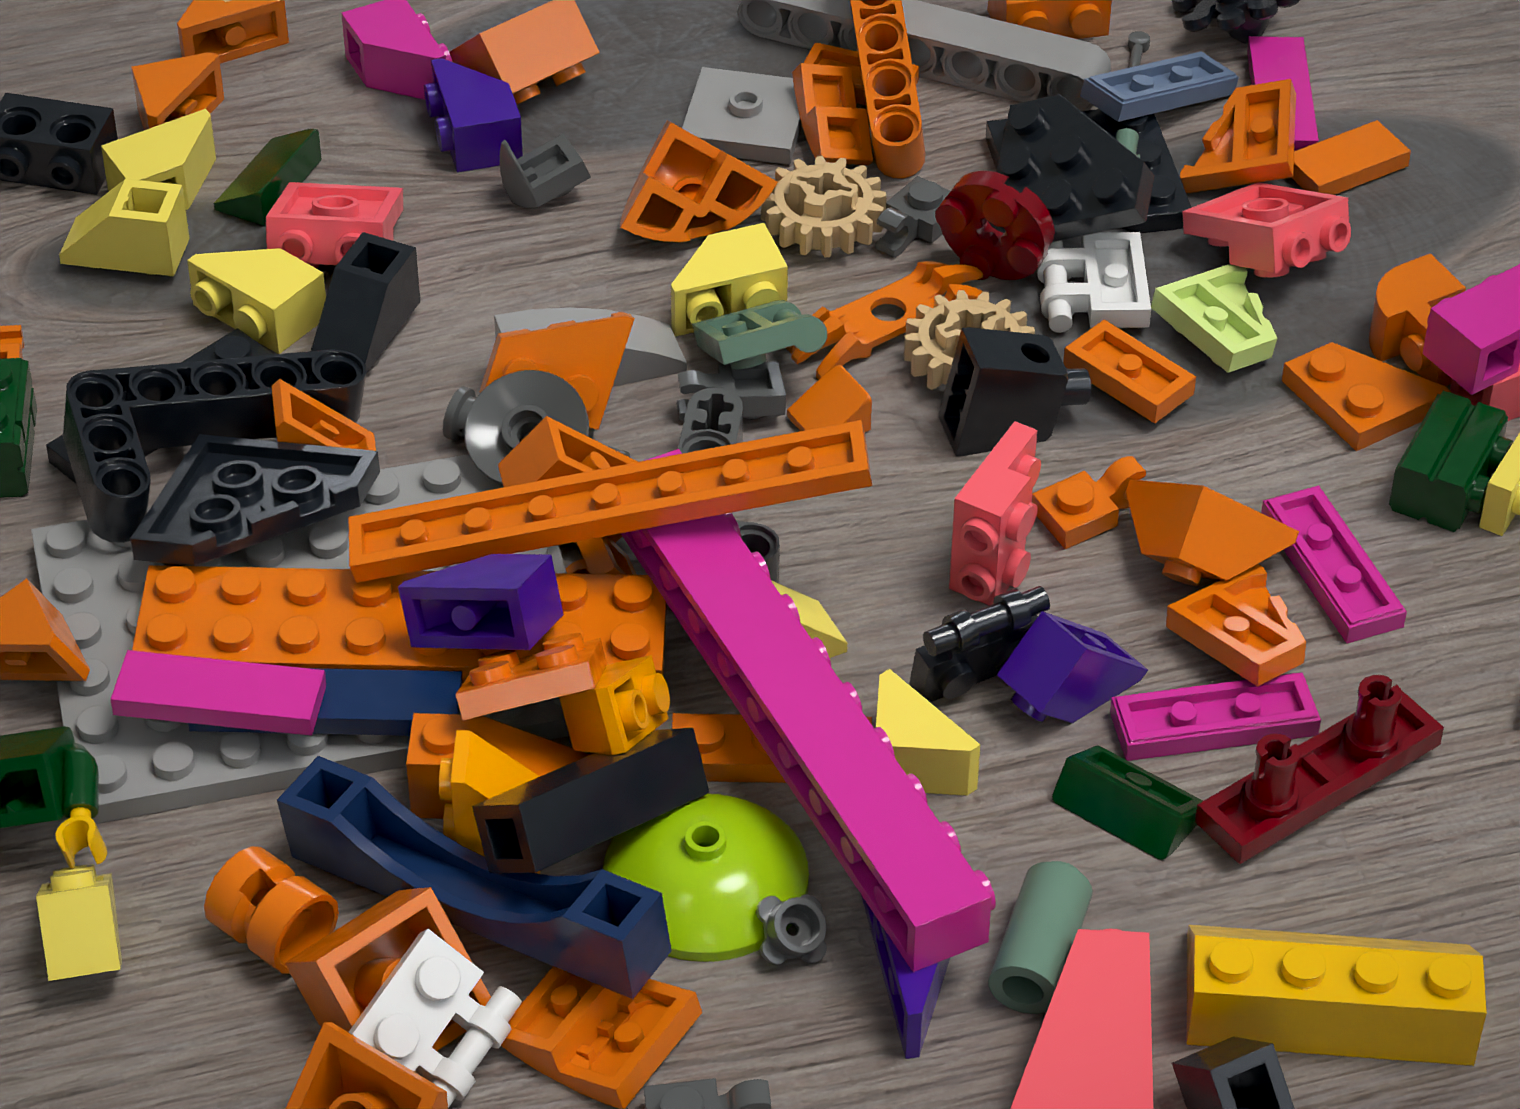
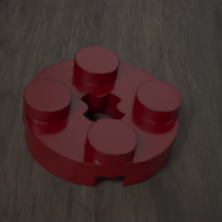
M975 171L962 176L936 209L935 218L940 225L946 242L960 258V265L977 267L983 272V277L978 280H985L989 276L1003 280L1022 279L1033 274L1047 256L1048 248L1054 240L1055 229L1053 220L1042 200L1034 192L1025 187L1019 193L1013 187L1004 184L1008 176L993 171ZM989 222L992 223L994 226L1003 227L1005 229V232L1003 233L994 229L989 224Z

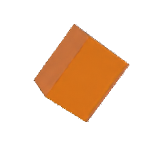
M324 1022L285 1109H448L447 1091L334 1023Z

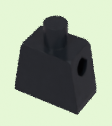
M972 327L961 328L938 417L956 457L992 451L1014 421L1036 429V443L1044 442L1052 436L1060 406L1086 405L1091 397V379L1085 368L1066 369L1053 340L1045 335Z

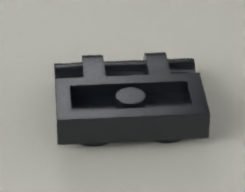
M1037 586L1022 593L1017 589H1012L995 596L993 604L972 613L963 609L945 616L942 620V625L923 633L924 646L915 650L909 685L931 703L943 697L946 699L959 697L969 691L975 684L997 676L1037 619V615L1041 611L1046 612L1050 609V600L1044 588Z

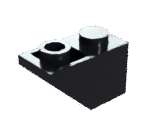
M362 232L334 269L311 351L334 349L351 352L362 359L366 365L367 373L420 303L416 247Z

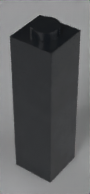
M694 728L661 729L651 732L626 753L617 755L593 753L473 805L472 808L489 873H535L710 792Z

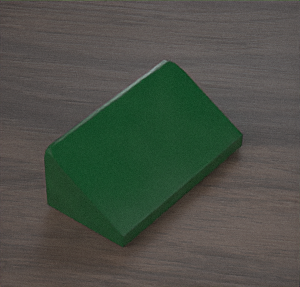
M307 129L272 138L214 202V210L264 226L267 214L289 182L302 183L322 160L319 131L317 129Z
M1099 745L1066 758L1052 794V800L1059 806L1162 860L1173 854L1197 826L1195 823L1197 804L1203 801Z

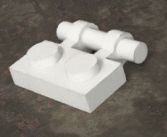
M1098 232L1084 235L1081 238V248H1063L1061 240L1051 243L1047 256L1037 269L1038 279L1045 285L1040 295L1042 314L1048 319L1049 327L1052 331L1059 333L1068 331L1072 327V315L1075 312H1088L1090 328H1093L1102 320L1108 321L1119 329L1145 328L1150 326L1151 304L1140 232ZM1071 277H1084V283H1068V280Z
M426 929L418 934L352 1026L349 1033L447 1091L449 1108L454 1099L462 1101L476 1081L472 1074L491 1047L499 1048L512 1030L508 1022L522 1001L509 989L499 986L485 1006L477 1003L468 995L484 972L431 930ZM452 1019L467 1032L450 1057L446 1058L434 1050L432 1046Z

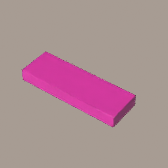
M1249 36L1247 56L1251 85L1291 79L1296 92L1294 151L1318 143L1319 139L1304 37Z
M1319 485L1263 500L1262 514L1299 531L1296 542L1285 548L1284 552L1346 644L1404 627L1407 611Z
M127 650L110 701L113 715L312 736L326 689L325 670Z
M1303 672L1279 675L1258 687L1248 680H1239L1111 697L1110 715L1127 761L1257 744L1262 737L1269 734H1283L1290 739L1312 737L1319 734L1321 723Z

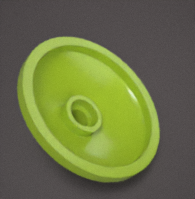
M706 794L615 836L607 849L603 864V870L662 893L672 949L668 956L687 961L712 962L730 960L760 950V946L765 939L763 923L756 915V908L759 902L768 896H776L781 901H786L808 893L809 868L806 853L799 838L789 825L773 812L756 803L722 794ZM787 924L786 931L792 926V924Z

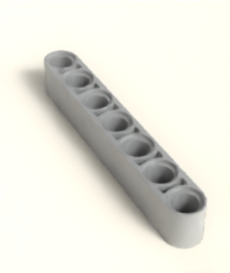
M741 0L738 5L739 21L745 29L759 37L807 49H812L814 43H821L858 52L850 0ZM902 0L912 64L919 66V77L1019 102H1027L1060 94L1080 111H1086L1093 104L1080 96L1084 79L1111 71V60L1107 53L1099 46L1090 42L918 0Z

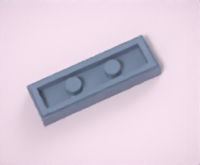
M1201 51L1090 76L1084 79L1080 96L1120 122L1231 95L1237 86L1239 77L1236 73Z

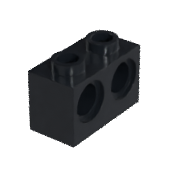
M5 93L0 101V180L97 195L106 179L101 145L118 140L113 108Z

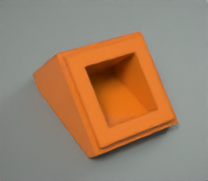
M840 364L827 371L787 409V417L800 431L857 420L862 421L864 433L871 430V397Z

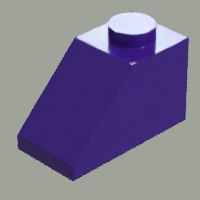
M490 554L406 580L398 586L411 647L530 650L564 615L551 554Z
M1041 611L997 676L1016 691L1011 698L1012 702L1029 716L1041 722L1047 716L1074 723L1111 700V697L1119 695L1141 681L1148 669L1105 633Z

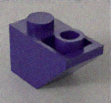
M443 58L431 60L433 83L424 84L427 112L430 118L439 117L435 118L438 145L441 152L450 151L456 172L500 166V148L504 140L508 143L516 159L522 157L521 116L509 83Z

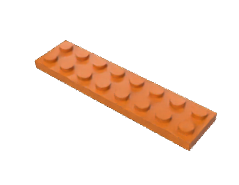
M148 565L132 647L133 651L299 668L462 671L463 682L470 674L469 671L479 667V658L505 649L411 647L398 586L406 580L435 571H417L356 583L351 569ZM555 573L564 615L530 650H517L519 658L544 651L542 644L548 640L564 635L581 633L583 642L601 638L607 664L652 655L656 673L663 675L667 603L649 575Z

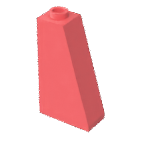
M1112 928L1077 930L1010 1109H1153L1149 932H1131Z

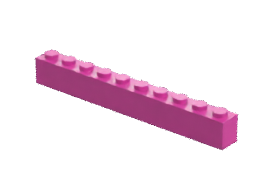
M676 449L647 460L678 455L682 453L679 449ZM726 513L620 533L912 972L988 943L991 910H994L996 906L995 894L990 881L981 870L973 871L961 853L960 843L952 826L947 821H938L928 806L926 794L919 779L912 773L906 775L895 759L894 750L888 735L881 727L873 728L863 713L860 698L853 685L848 681L842 683L832 669L830 658L823 642L818 637L811 639L801 625L800 616L792 598L788 594L781 595L771 582L767 564L761 554L757 551L751 553L741 539L740 529L733 514Z

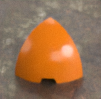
M667 120L632 188L621 216L620 228L644 238L663 242L691 241V239L708 236L722 230L726 231L752 215L770 196L778 182Z

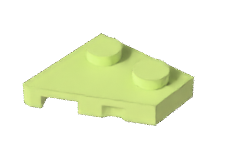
M1228 264L1155 288L1151 308L1226 372L1229 373L1272 358L1277 336L1270 321L1262 314L1264 307L1258 294L1248 293L1245 280L1248 271L1245 267Z

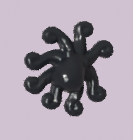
M1172 0L1173 9L1180 13L1194 8V12L1182 18L1183 26L1186 30L1191 32L1201 31L1208 27L1212 21L1211 19H1217L1220 29L1227 31L1232 38L1246 44L1248 43L1249 36L1262 37L1269 19L1278 12V7H1291L1300 0Z

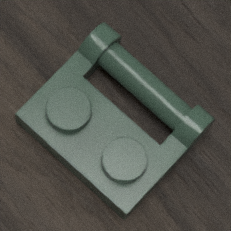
M785 300L773 301L692 324L697 346L722 364L730 363L732 369H745L757 366L767 360L765 353L790 346H795L800 351L806 353L815 352L822 348L827 339V328L819 318L809 314H801L794 304Z

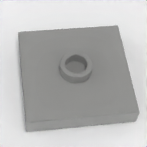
M702 67L682 129L735 158L790 165L802 127L793 78Z

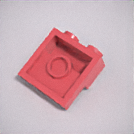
M289 182L266 216L267 249L281 248L314 268H318L320 264L337 265L362 232L394 241L393 227L403 211V188Z
M1258 182L1182 211L1184 234L1208 238V244L1212 246H1229V264L1254 269V275L1258 277L1273 278L1284 276L1289 273V267L1302 268L1309 262L1323 260L1327 257L1326 252H1341L1350 243L1351 226L1349 223L1348 197Z
M1014 421L954 500L949 589L989 606L993 604L995 596L1005 593L1010 586L1017 588L1024 580L1029 569L1031 554L1025 551L1026 537L1031 531L1037 515V505L1031 503L1032 490L1041 469V460L1035 457L1036 429Z

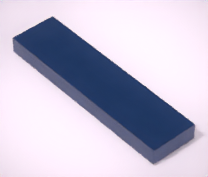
M309 668L325 670L326 689L313 734L410 736L413 713L460 715L455 694L463 684L462 671ZM188 723L189 731L281 733Z

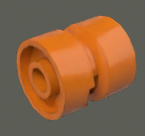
M250 846L239 851L223 865L215 875L207 891L204 903L207 920L238 943L247 944L248 948L256 956L282 974H290L285 962L334 931L339 915L338 902L329 893L304 876H295V872L287 864L264 848Z

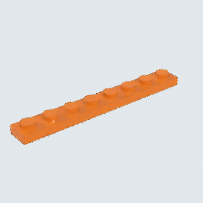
M857 420L348 517L349 567L356 583L460 564L490 554H513L872 486V479L862 421Z

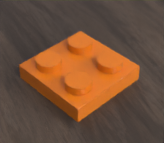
M574 633L544 642L542 644L544 651L538 654L519 658L517 650H503L479 658V667L469 671L470 674L455 694L462 720L596 688L607 665L601 638L583 642L581 633Z

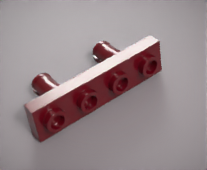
M1384 675L1365 677L1358 687L1356 712L1302 744L1290 746L1291 739L1283 734H1269L1262 737L1256 746L1254 772L1197 804L1195 823L1237 863L1242 864L1441 745L1444 727L1404 693L1398 685L1391 688L1392 679Z

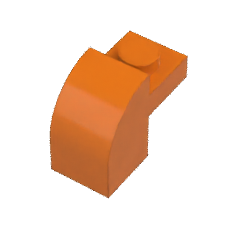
M1431 253L1398 265L1381 278L1376 291L1369 344L1377 360L1385 361L1400 355L1406 365L1411 370L1416 371L1422 378L1447 386L1451 384L1452 378L1422 354L1428 326L1427 320L1432 307L1445 298H1452L1464 292L1466 287Z

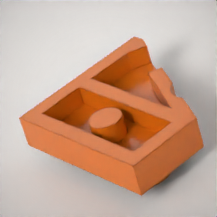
M1291 79L1235 88L1223 106L1222 116L1211 124L1202 138L1205 147L1204 152L1194 166L1184 165L1180 172V179L1186 193L1293 177L1296 92Z
M618 312L612 313L611 317L578 323L574 320L550 324L547 328L533 331L521 329L498 333L479 392L481 393L489 384L510 373L524 370L549 372L567 381L578 392L587 410L589 427L599 430L635 318L631 314Z
M1333 342L1285 362L1282 374V382L1356 452L1422 422L1438 393L1440 394L1443 390L1452 393L1443 385Z
M1259 564L1227 581L1220 580L1167 606L1166 627L1257 687L1303 664L1305 659L1306 640L1297 624L1287 618L1288 609L1280 595H1270L1266 588L1267 572Z

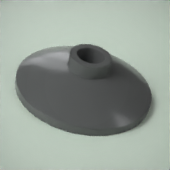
M538 370L517 371L500 377L489 384L473 402L465 423V442L474 464L486 477L503 485L498 464L521 442L522 437L527 432L532 431L546 416L588 436V414L578 392L567 381L557 375Z

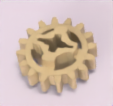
M817 156L815 165L807 166L802 160L796 159L794 160L793 171L778 167L775 170V180L778 183L770 196L761 205V220L766 221V227L771 235L780 234L779 245L785 248L797 243L800 244L801 255L806 256L811 250H821L822 255L826 258L831 256L832 248L840 247L845 253L851 254L854 253L855 241L865 245L872 243L873 232H882L883 227L877 225V219L886 209V192L881 191V180L879 177L867 178V167L864 165L850 170L846 168L845 158H840L835 163L826 162L823 156Z
M958 290L956 299L948 301L939 294L934 296V308L919 304L916 307V318L907 319L904 360L911 362V374L914 377L927 375V388L932 390L941 384H947L961 328L972 327L1035 334L1034 327L1026 326L1027 314L1025 311L1010 314V300L1004 299L996 305L990 303L989 292L983 291L977 300L968 299V295L964 290Z

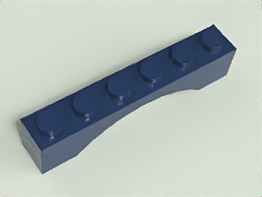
M317 756L277 799L293 858L386 897L398 890L431 887L451 924L628 998L634 999L672 951L661 892L603 869L584 875L551 876L538 873H489L484 856L461 846L429 826L397 801L373 777L321 756Z

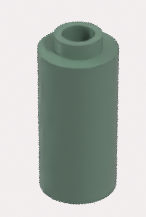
M1062 861L1040 862L1031 866L1025 875L988 980L989 989L993 996L1010 1009L1028 1014H1039L1048 1010L1077 930L1082 928L1093 894L1092 886L1088 879L1073 865Z

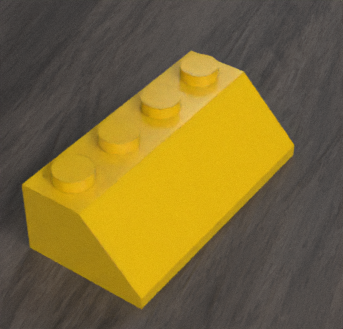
M1188 925L1187 1045L1212 1046L1231 1037H1239L1273 1043L1275 1050L1279 1052L1470 1066L1475 1064L1487 1011L1483 956L1468 944Z

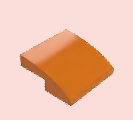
M553 966L509 1020L508 1023L512 1030L501 1046L538 1072L570 1089L618 1109H625L702 1014V1009L696 992L649 979L634 999H631Z

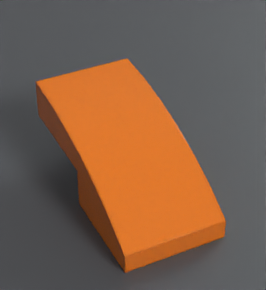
M800 63L792 72L794 91L802 127L815 159L817 156H823L826 162L835 163L838 159L845 158L846 164L870 165L873 162L868 114L867 109L856 107L852 67Z

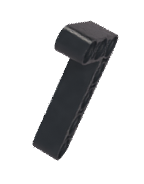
M331 349L90 370L71 377L66 385L63 440L92 532L109 542L125 543L131 541L130 538L148 512L151 481L143 450L192 446L199 434L245 439L276 438L272 385L279 379L357 423L360 417L364 392L366 365L361 358L351 352Z

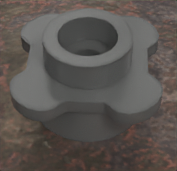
M806 894L801 897L781 901L776 896H768L759 902L756 908V915L763 923L765 939L760 946V953L766 962L771 965H780L786 959L801 958L808 964H814L824 957L827 950L824 941L827 928L826 920L822 912V906L815 897ZM787 924H793L796 927L795 936L787 933Z

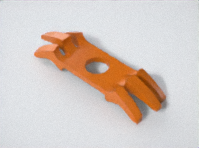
M930 261L918 262L911 274L832 311L822 306L812 315L819 318L827 328V339L821 349L836 342L838 343L816 369V378L819 380L827 371L839 364L843 366L852 359L870 357L873 347L905 333L907 319L916 318V307L922 304L934 308V296L943 295L946 292L944 297L948 301L956 299L958 290H964L968 295V299L977 300L983 291L972 286L962 285V283L982 278L983 272L977 267L969 265H947ZM892 304L902 308L905 315L898 320L883 321L876 318L871 311L879 305ZM795 346L786 347L791 353V359L796 364L805 361L819 351L806 353L800 351Z

